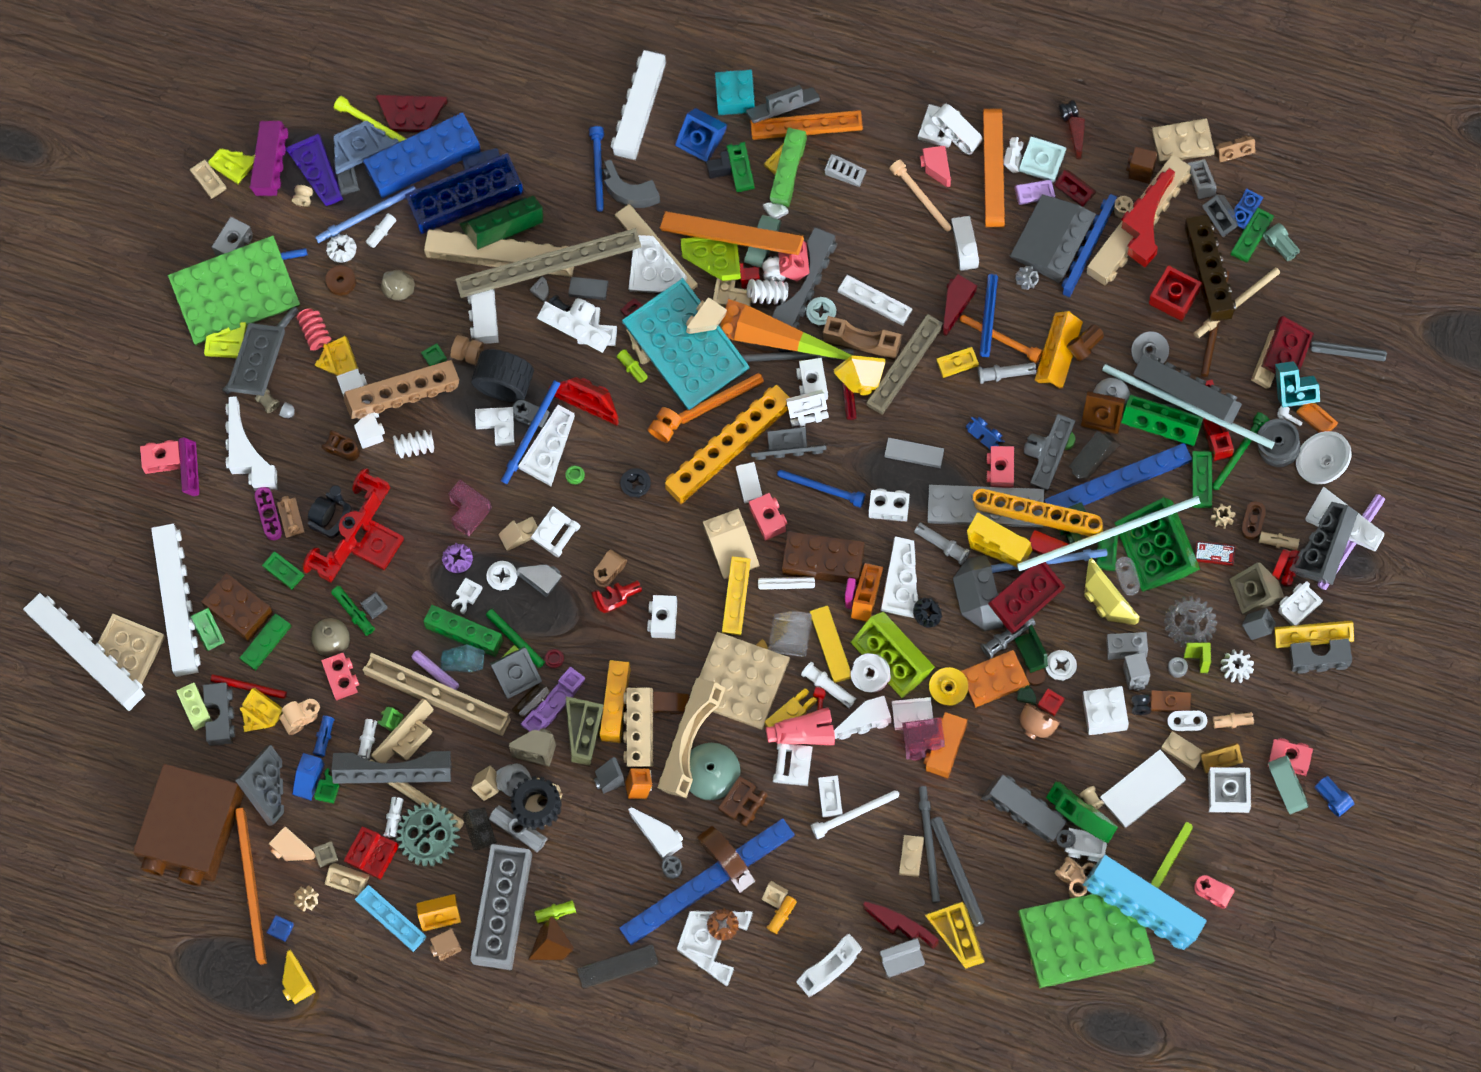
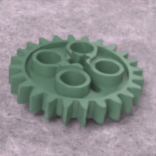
M432 802L429 803L428 807L426 803H422L421 808L414 805V812L408 809L409 816L402 815L405 822H398L402 827V830H396L397 833L401 834V837H398L396 840L402 842L398 847L405 849L402 854L404 856L409 855V861L415 859V864L417 865L422 861V865L427 867L429 861L431 866H435V860L442 864V857L448 860L447 853L454 854L452 846H458L454 842L455 839L460 838V836L455 835V832L459 831L460 828L454 827L458 821L451 820L454 814H447V808L441 810L440 804H437L435 808ZM429 816H433V823L431 825L426 824V819ZM417 828L418 835L417 837L412 838L411 832L413 829ZM426 831H430V833H429L430 838H427V837H426V836H427ZM440 831H444L445 838L439 841L438 834ZM429 843L430 850L424 853L423 846Z

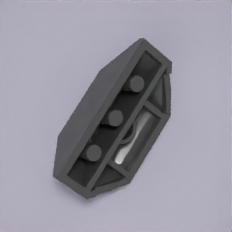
M986 555L968 558L953 577L961 615L980 627L984 632L1003 628V622L988 605L998 595Z

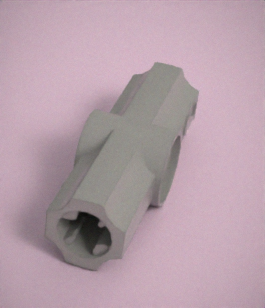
M500 805L491 813L490 821L534 851L538 852L545 845L547 838L536 830H532L531 827L525 828L523 824L517 821L513 814ZM521 825L523 829L521 832H514V827Z

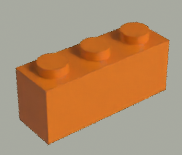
M946 712L943 718H939L936 726L939 729L937 736L933 735L930 746L933 747L932 751L926 754L924 760L926 771L949 778L967 727V719Z

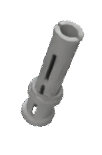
M1035 362L1004 367L994 365L990 368L978 367L980 384L991 380L998 382L1001 378L1036 374Z
M921 522L918 524L919 527H916L915 534L920 535L942 549L946 556L950 555L958 560L960 565L966 561L970 554L969 549L965 550L957 545V542L954 540H947Z

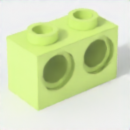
M195 683L176 690L194 730L204 727L205 722L212 721Z

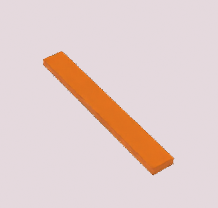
M665 212L660 229L666 232L799 255L804 241L803 236L672 212Z
M238 808L235 812L255 956L257 962L261 965L267 964L247 817L244 809Z

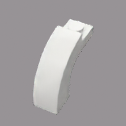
M850 934L846 935L829 955L813 967L807 969L797 980V983L809 997L843 973L856 960V956L862 948Z

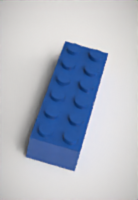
M462 112L363 161L371 180L383 199L462 161L464 156L481 152L477 137Z

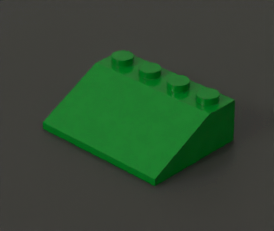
M1163 497L1114 522L1115 526L1117 527L1170 507L1174 503L1172 500ZM1177 512L1119 534L1143 592L1184 578L1200 570Z

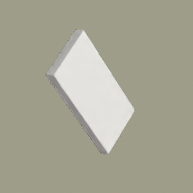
M1159 750L1103 794L1100 800L1103 801L1104 805L1122 826L1127 828L1181 785L1186 778L1166 755Z

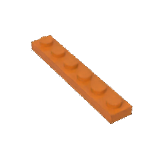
M861 110L770 118L756 123L751 121L752 140L786 137L788 128L806 131V135L863 130Z

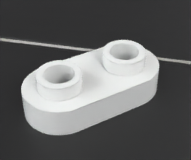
M1174 711L1168 716L1167 723L1175 731L1201 730L1207 724V717L1201 711ZM1176 717H1179L1181 720L1178 725L1173 722ZM1194 717L1200 718L1199 724L1193 722Z

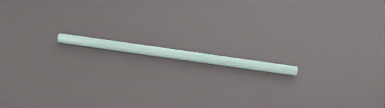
M1105 364L1103 367V372L1270 449L1274 446L1275 442L1235 423H1227L1172 394Z
M1193 497L1018 563V570H1025L1200 503L1199 497Z

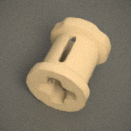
M1094 786L1083 790L1079 794L1086 804H1091L1096 809L1104 804L1096 795Z

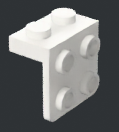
M1069 828L1076 837L1075 844L1065 849V852H1069V857L1080 858L1081 855L1088 856V860L1098 862L1105 855L1107 843L1087 831ZM1069 834L1067 837L1068 843H1070L1071 839H1069L1071 837Z

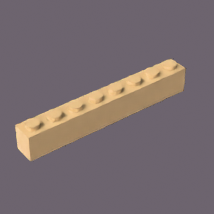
M1174 155L1169 158L1150 183V185H1154L1159 174L1162 171L1166 172L1169 167L1175 171L1174 180L1166 189L1156 210L1154 225L1159 220L1161 211L1165 212L1169 207L1171 198H1175L1179 194L1180 186L1183 183L1186 184L1191 177V166ZM1144 191V193L1141 195V197H1140L1141 199L1146 195V194H1145V191ZM1122 222L1087 267V274L1103 285H1106L1108 281L1112 282L1117 275L1116 271L1118 268H1122L1128 260L1127 245L1134 237L1121 228Z
M434 229V231L428 230L424 252L426 258L499 267L567 248L568 246L554 247L551 244L539 245L531 241L524 243L517 242L514 239L497 241L477 250L467 235H463L460 232L448 233L440 229ZM574 267L549 274L572 277Z

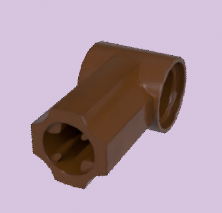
M1091 325L1081 336L1074 338L1067 344L1068 349L1077 361H1082L1091 354V349L1104 338L1103 331L1096 325Z

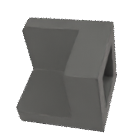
M1265 608L1247 614L1242 626L1250 639L1254 640L1271 634L1276 622L1268 609Z

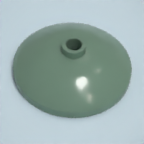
M704 743L692 749L690 753V771L693 781L689 791L696 797L704 800H718L727 796L740 776V764L733 751L718 743ZM713 765L714 769L708 770L707 767Z

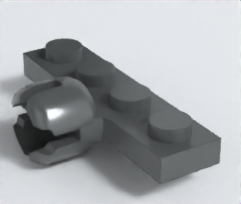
M1057 414L1048 437H1042L1034 433L1028 436L1027 442L1024 445V454L1039 461L1030 485L1049 491L1076 420Z

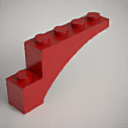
M1170 167L1166 172L1162 171L1159 174L1157 182L1147 188L1145 191L1146 195L1142 199L1138 198L1131 212L1127 211L1121 219V228L1134 237L1127 245V255L1143 267H1146L1157 255L1158 247L1154 241V218L1162 196L1175 177V171Z

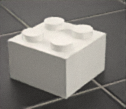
M1122 686L1083 691L1082 700L1088 735L1127 730L1128 718Z
M1210 768L1208 773L1209 812H1249L1251 807L1250 768Z

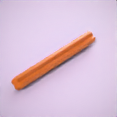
M758 373L699 403L694 408L678 414L682 418L681 423L685 424L764 382L763 377Z

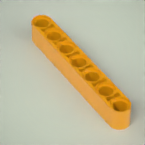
M978 489L973 493L974 506L982 512L1086 536H1093L1103 532L1102 519L1095 514L987 489ZM980 497L986 498V501L983 503H980L977 500ZM1000 501L1005 502V505L1002 507L996 506V503ZM1016 506L1024 507L1022 511L1014 510ZM1036 510H1041L1043 512L1039 516L1033 514V512ZM1055 514L1061 515V518L1058 520L1052 519V516ZM1079 519L1080 522L1078 524H1072L1071 520ZM1092 523H1097L1099 525L1095 529L1089 527V525Z

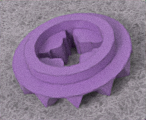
M455 543L448 546L443 552V565L450 572L462 573L472 564V552L464 544ZM460 552V557L462 559H458L457 562H455L454 564V558L452 556H457Z

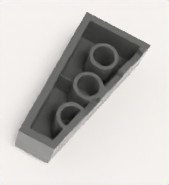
M1331 502L1319 521V527L1314 533L1312 532L1309 537V543L1305 549L1301 550L1298 555L1300 556L1295 565L1292 564L1289 570L1300 577L1333 585L1358 512L1348 505Z

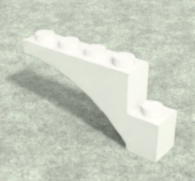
M229 397V404H226V415H229V421H226V432L229 433V439H226V450H229V457H226V467L230 469L232 474L249 473V484L253 486L255 491L260 487L277 490V470L275 466L269 465L252 447L242 426L237 397Z

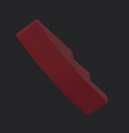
M865 902L863 904V909L892 935L897 930H900L910 940H914L917 937L921 938L932 949L938 945L939 939L906 916L873 903Z

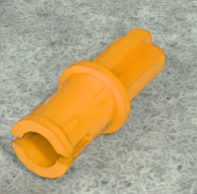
M787 896L778 911L775 910L776 914L766 928L777 935L784 922L789 919L788 916L797 901L791 896Z

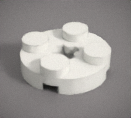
M863 654L853 663L851 678L854 685L860 690L878 692L891 679L889 665L880 655ZM868 668L875 671L873 678L871 676L867 677Z

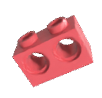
M803 241L799 255L778 252L781 275L797 282L809 274L807 242Z
M340 653L321 660L336 701L358 693L356 686H359L356 674H351L350 669L353 668L350 657L346 658L344 653ZM337 664L343 665L341 670H334V667ZM348 681L349 685L347 687H340L342 682Z

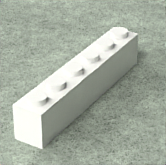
M644 50L642 57L639 56L638 70L632 76L633 86L632 89H628L626 97L628 101L622 107L621 115L623 117L617 123L616 131L618 133L611 142V148H613L614 155L636 160L666 65L665 55Z

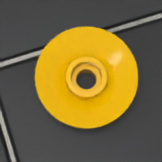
M951 667L942 668L931 677L929 690L931 696L942 705H955L965 698L968 692V681L960 670ZM951 686L953 689L951 691H946L945 687Z

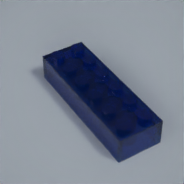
M506 153L405 194L420 234L428 232V230L436 229L523 194L524 191L511 158Z

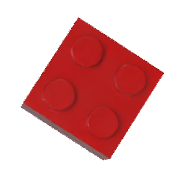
M1168 265L1150 295L1149 305L1183 321L1200 292L1202 282Z

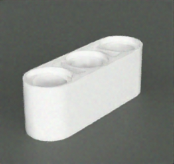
M944 104L932 117L934 124L966 154H972L983 141L982 136L948 104Z

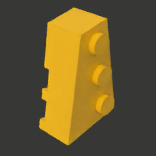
M963 902L925 915L965 968L985 962L967 908Z

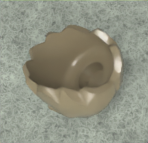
M401 270L387 271L383 275L381 289L387 298L402 300L408 298L414 292V279L409 274Z

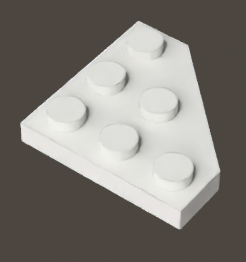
M638 235L641 248L633 250L629 282L630 291L662 293L680 279L684 278L686 281L687 276L653 236Z

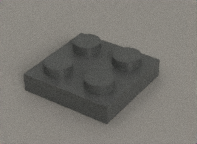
M525 646L490 664L507 699L542 682Z

